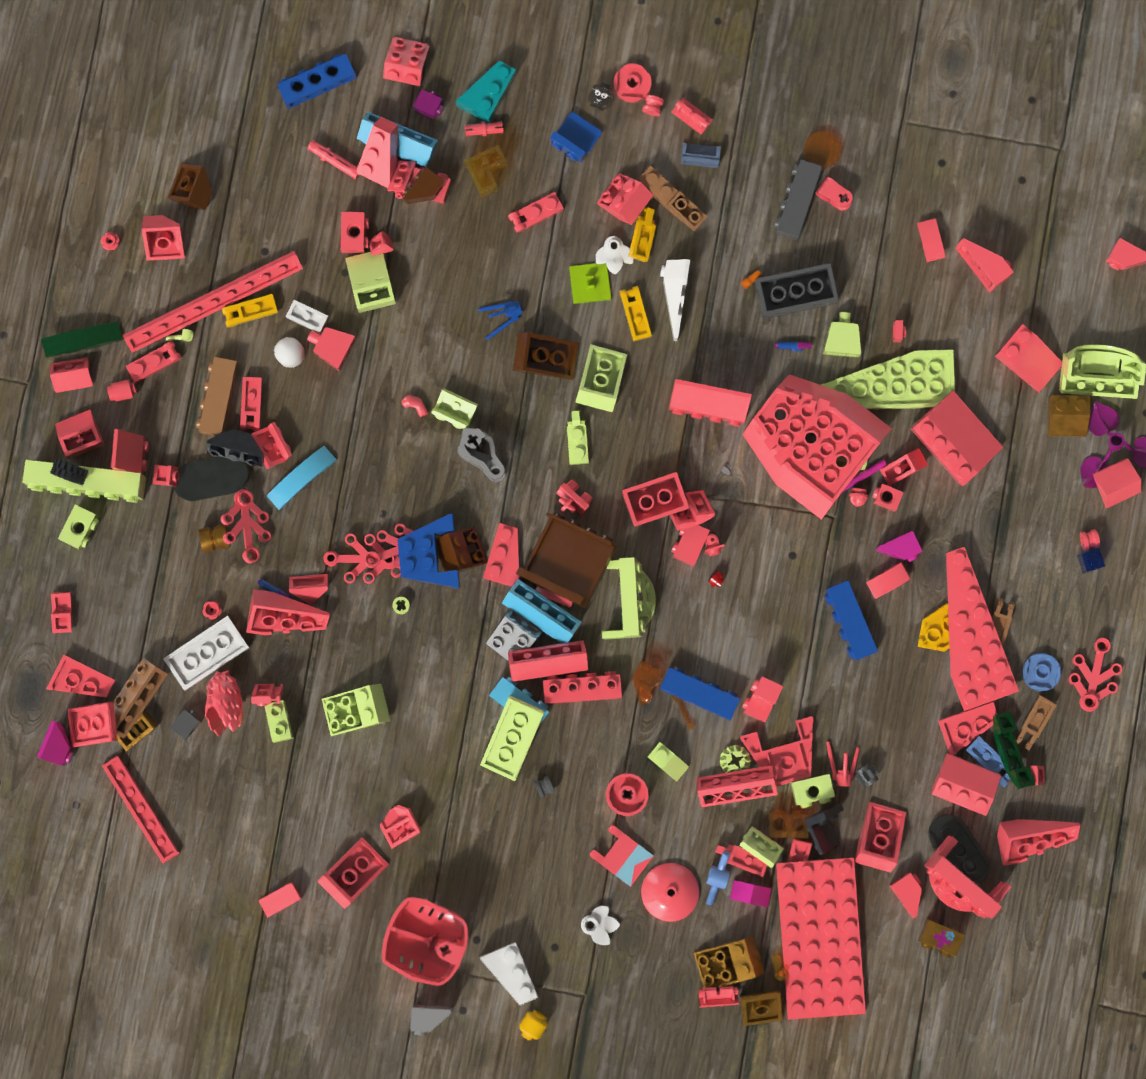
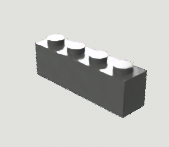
M802 159L799 165H794L791 175L795 177L793 182L789 181L786 192L789 195L787 200L783 199L780 210L783 211L781 218L777 217L774 228H777V235L795 241L798 240L822 166Z

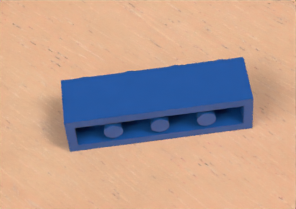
M849 581L826 589L824 598L826 603L833 608L834 612H831L835 623L838 622L841 627L839 633L842 640H846L849 646L846 650L850 659L854 658V661L878 652Z
M676 666L673 669L668 668L659 690L729 721L732 719L740 698L736 697L737 693L728 689L726 692L719 690V685L712 682L708 684L701 682V677L691 674V676L683 674L685 670Z

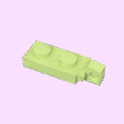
M572 411V421L568 422L567 426L570 465L589 464L585 420L580 421L579 411Z

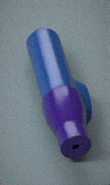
M264 579L258 580L259 586L265 590L292 598L286 592Z

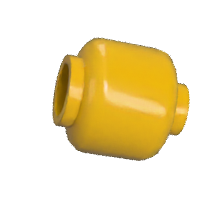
M536 1010L527 1012L519 1024V1028L522 1031L521 1035L530 1041L532 1038L540 1039L548 1027L546 1016Z

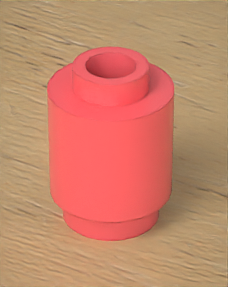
M130 379L111 383L110 386H107L110 401L115 400L118 402L131 399L137 393L135 383H131Z

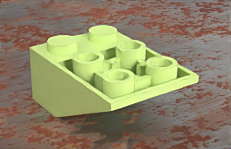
M371 252L345 258L359 313L396 304L384 254L373 256Z
M382 684L368 685L322 699L331 736L391 721Z

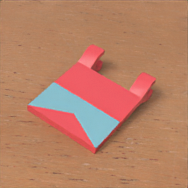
M611 825L608 831L618 838L605 857L596 850H592L589 855L631 887L653 858V855L617 827Z

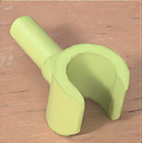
M183 329L182 335L166 336V341L183 340L190 342L193 338V332Z

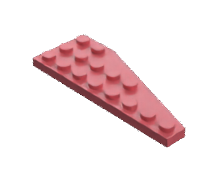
M965 547L946 553L950 676L963 711L1019 692Z

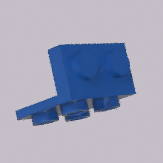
M572 112L559 130L552 133L550 143H552L551 145L555 149L567 153L571 160L582 163L600 138L601 131Z

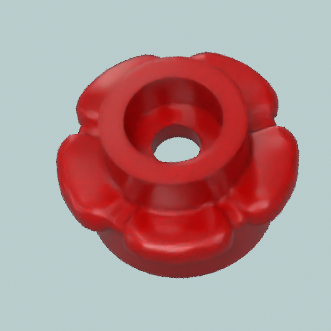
M717 570L707 582L711 584V588L714 586L718 588L724 582V573L721 574Z

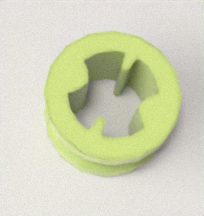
M397 597L393 601V610L396 613L405 614L409 611L410 603L405 597ZM403 600L406 602V609L399 611L397 610V602H402Z

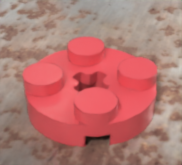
M627 64L615 74L614 90L620 99L631 103L644 100L650 92L651 76L641 65ZM631 79H635V82L638 83L634 88L627 85V82H630Z

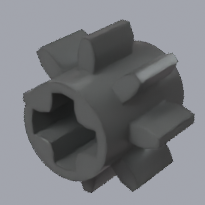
M866 763L856 770L858 776L855 778L860 785L865 784L866 787H869L878 780L876 775L879 774V771L875 765L870 767Z

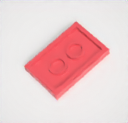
M113 702L68 709L72 748L118 741Z

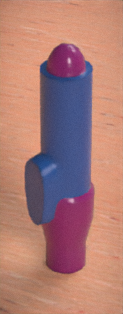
M778 342L774 344V347L778 349H791V351H803V349L812 348V342Z

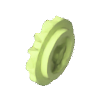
M738 745L729 746L720 756V765L725 773L746 770L750 767V755L744 747ZM731 753L735 755V757L743 756V758H741V760L739 761L740 768H738V766H736L735 764L728 765V763L732 761Z

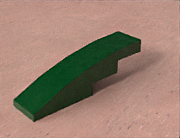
M117 321L42 338L41 342L46 358H50L64 353L70 354L84 349L90 350L122 341L123 337L119 322Z

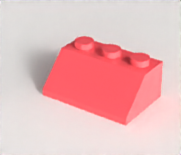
M677 472L622 490V496L634 527L689 509Z
M947 753L932 785V795L986 816L994 800L1001 774Z

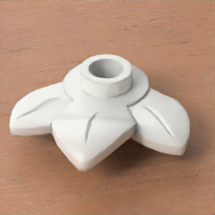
M617 236L608 237L604 242V246L596 253V263H606L608 269L613 274H617L620 271L623 262L632 264L634 258L628 257L630 248L623 245L622 240ZM612 242L617 244L616 249L611 248Z
M607 906L596 907L591 915L585 916L581 921L583 932L591 935L592 940L600 945H609L608 933H612L620 926L615 918L608 916L609 907ZM589 921L594 922L593 928L587 927Z

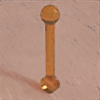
M672 695L673 701H676L687 722V728L693 730L694 724L690 722L679 700L680 698Z

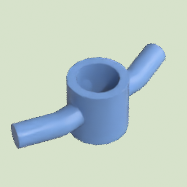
M723 851L718 867L712 865L706 881V884L711 885L706 901L707 905L713 906L718 889L725 890L730 876V871L725 869L730 857L729 851Z

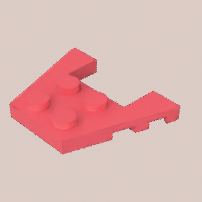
M813 716L795 721L800 741L762 751L757 732L740 736V740L759 767L773 765L776 787L811 777Z

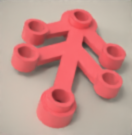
M241 489L235 493V504L228 513L221 516V522L224 525H229L233 523L234 516L241 509V518L230 532L223 535V541L226 544L235 542L236 536L243 529L245 543L243 559L247 563H254L258 561L260 553L258 549L253 547L251 529L258 534L260 542L265 543L269 541L271 533L268 530H264L258 524L267 522L269 515L253 503L251 492ZM249 510L256 515V521L250 517ZM260 515L264 516V521L260 518ZM226 516L229 517V519H230L229 522L226 521V519H225ZM263 533L266 534V539L263 538ZM228 535L232 537L231 541L228 540Z
M397 524L394 528V533L397 536L413 532V530L406 528L403 524ZM402 527L403 532L399 533L396 529ZM380 530L376 535L377 541L380 543L387 542L396 547L378 554L373 551L368 552L364 557L365 565L369 568H375L380 561L398 555V538L389 535L384 530ZM379 534H384L386 538L380 539ZM399 557L395 566L391 569V575L395 578L401 576V572L399 574H394L393 572L396 568L400 570ZM369 558H374V559H375V563H373V564L369 563V562H368V559H369Z
M348 534L345 537V542L352 546L360 555H338L335 551H328L324 555V562L330 567L336 566L338 563H360L351 572H347L344 575L345 582L352 584L355 582L356 577L367 568L364 563V557L368 551L357 541L354 534ZM367 534L365 536L364 542L366 545L372 546L377 553L385 551L376 541L374 535ZM353 536L354 542L348 543V537ZM373 537L374 541L367 543V538ZM329 555H334L335 559L333 562L328 561ZM398 555L393 556L390 563H387L385 560L380 561L378 566L371 572L364 574V582L372 584L384 569H392L398 560ZM369 558L368 562L375 563V559ZM347 575H353V580L347 581ZM372 575V581L367 582L366 576Z
M1106 638L1097 639L1094 643L1096 655L1092 673L1086 665L1083 655L1077 654L1072 658L1073 664L1079 667L1089 683L1088 691L1080 682L1081 678L1077 673L1070 674L1068 682L1077 689L1081 696L1079 700L1080 707L1087 712L1096 710L1099 706V700L1118 691V685L1115 682H1110L1106 685L1105 689L1096 693L1097 685L1122 672V666L1115 663L1110 666V669L1100 674L1104 653L1108 652L1111 647L1109 640ZM1100 642L1105 646L1103 650L1098 647ZM1076 657H1080L1082 659V662L1080 664L1076 663ZM1114 666L1119 667L1118 673L1113 671ZM1073 675L1077 677V682L1075 683L1071 680ZM1110 684L1115 686L1113 692L1109 690ZM1088 698L1092 700L1090 706L1086 704Z

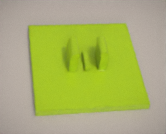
M606 263L569 266L573 304L611 300Z

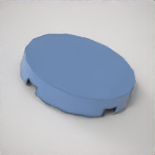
M1037 653L1030 656L1024 662L1022 677L1031 689L1047 691L1059 682L1061 667L1052 655Z

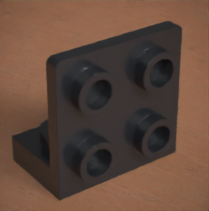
M841 803L826 808L805 819L806 827L811 833L814 846L820 855L840 845L831 820L838 818V813L844 810Z

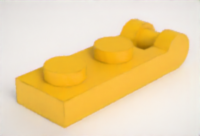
M638 286L632 287L631 290L627 291L625 289L620 290L619 293L633 342L652 337ZM635 297L636 301L629 303L628 298Z
M273 294L222 308L223 315L227 319L225 322L227 328L278 313ZM238 311L239 317L234 318L233 313Z

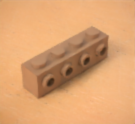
M145 658L137 665L113 701L117 735L124 739L168 675Z

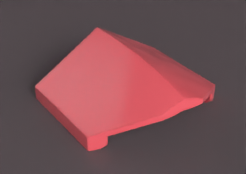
M401 805L390 809L380 824V828L391 849L422 832L411 809Z

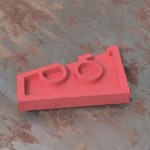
M63 655L46 689L108 698L116 680Z
M993 701L938 720L949 754H957L964 746L966 747L974 738L993 725V716L997 714Z

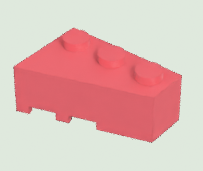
M383 117L377 120L372 127L356 173L386 188L389 187L398 164V158H396L398 148L397 124Z

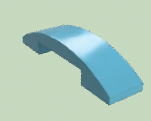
M325 446L321 447L289 473L270 491L267 497L278 510L282 509L315 477L336 462V458Z

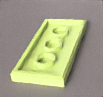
M510 695L480 765L516 781L545 711Z

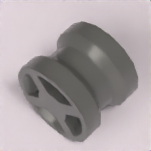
M545 776L543 780L534 781L541 799L546 794L552 795L555 793L549 776Z

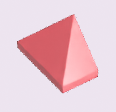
M328 574L289 577V592L310 605L328 590Z

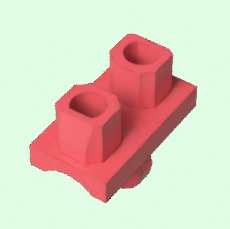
M574 480L566 484L563 483L556 494L561 497L559 502L564 505L561 508L562 512L568 509L571 513L576 511L582 516L590 506L589 503L592 500V496L586 492L578 496L575 491L579 486Z

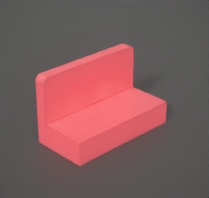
M88 357L50 364V377L56 393L93 386L89 372L90 363Z

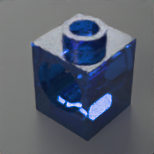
M1100 548L1077 555L1083 574L1105 567Z

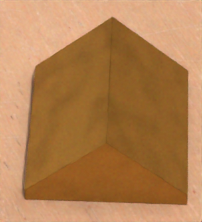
M778 990L739 996L744 1026L782 1021L781 996Z

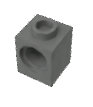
M184 709L170 728L184 740H187L201 724V721L198 719L200 716L192 709L190 711Z

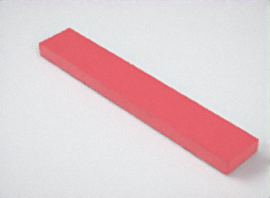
M117 755L103 764V769L161 862L164 864L180 854L121 757Z

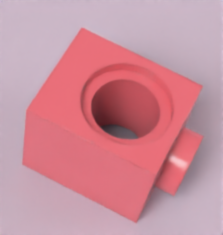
M882 484L880 488L876 487L872 497L875 500L873 503L895 512L904 492ZM882 493H889L891 501L885 502L882 499Z

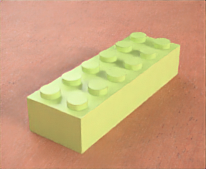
M25 460L22 483L26 484L32 491L43 492V489H47V491L56 494H62V491H66V493L73 496H81V493H85V495L91 498H100V495L109 500L119 501V498H123L127 502L132 503L144 500L146 477L141 473L79 466L89 471L82 486L50 474L53 463Z

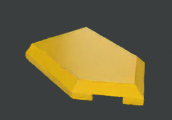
M948 603L922 620L917 647L943 652L950 648Z

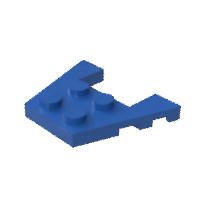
M448 514L398 539L402 578L457 589L461 588L458 570L439 572L436 535L455 532L453 514Z

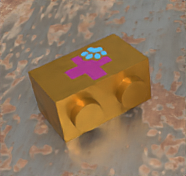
M926 919L918 941L922 942V947L931 951L933 947L940 950L939 954L950 958L951 955L957 957L965 935Z

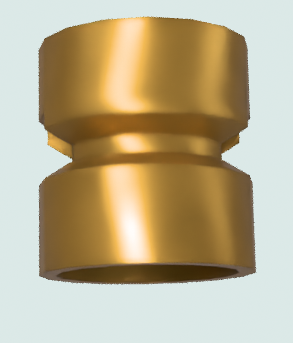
M217 525L214 527V530L210 527L198 530L203 553L214 552L216 547L219 550L231 548V544H226L223 541V535L228 532L226 525Z

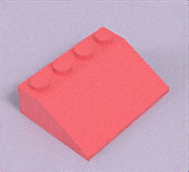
M675 379L669 410H672V413L676 415L687 413L691 414L692 418L702 419V417L710 418L711 422L721 423L722 420L729 422L731 426L740 427V424L744 425L752 394Z
M953 390L910 428L960 486H964L1003 448Z

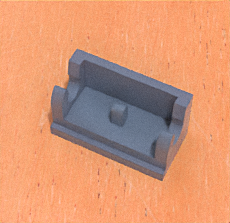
M683 142L680 164L718 168L721 146L714 147Z

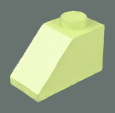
M661 742L656 745L647 757L676 782L689 767Z

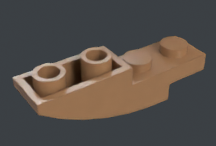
M651 165L637 179L653 194L652 197L692 230L695 231L707 218L681 191L675 189Z

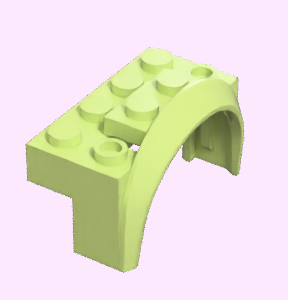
M1098 344L1078 346L1068 353H1063L1059 391L1063 394L1137 399L1139 385H1144L1146 364L1137 354L1123 348ZM1120 359H1121V360H1122V363H1121V371H1120V373H1118L1119 363H1120ZM1085 373H1103V374H1111V375H1114V376L1093 375V374H1085Z
M619 558V560L610 561L606 569L620 570L623 630L602 631V639L643 637L642 633L646 632V626L655 611L656 595L653 584L642 571V564L636 558ZM642 592L643 602L642 600L639 601L638 593Z

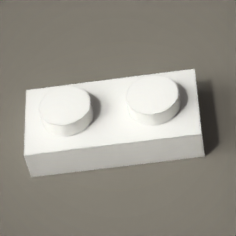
M293 300L286 315V318L321 334L329 318L328 315L296 300Z

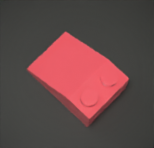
M965 238L956 246V250L989 292H992L1008 280L1014 273L1012 270L1013 266L1008 260H1004L1003 257Z
M1023 324L995 356L1037 392H1040L1062 366V361L1036 334Z
M114 429L111 468L118 471L141 473L143 475L144 471H147V460H145V452L148 453L149 441H146L147 438L135 433Z
M869 802L854 862L891 873L898 863L906 812Z
M361 837L317 882L345 909L389 864Z

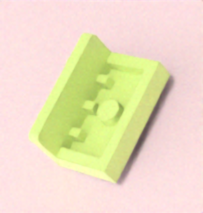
M443 389L436 406L432 410V414L439 420H447L453 423L454 427L463 429L470 425L478 404Z

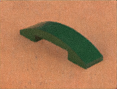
M1011 711L994 715L995 741L1008 776L1018 789L1036 785L1030 766H1024L1013 734V731L1017 730Z

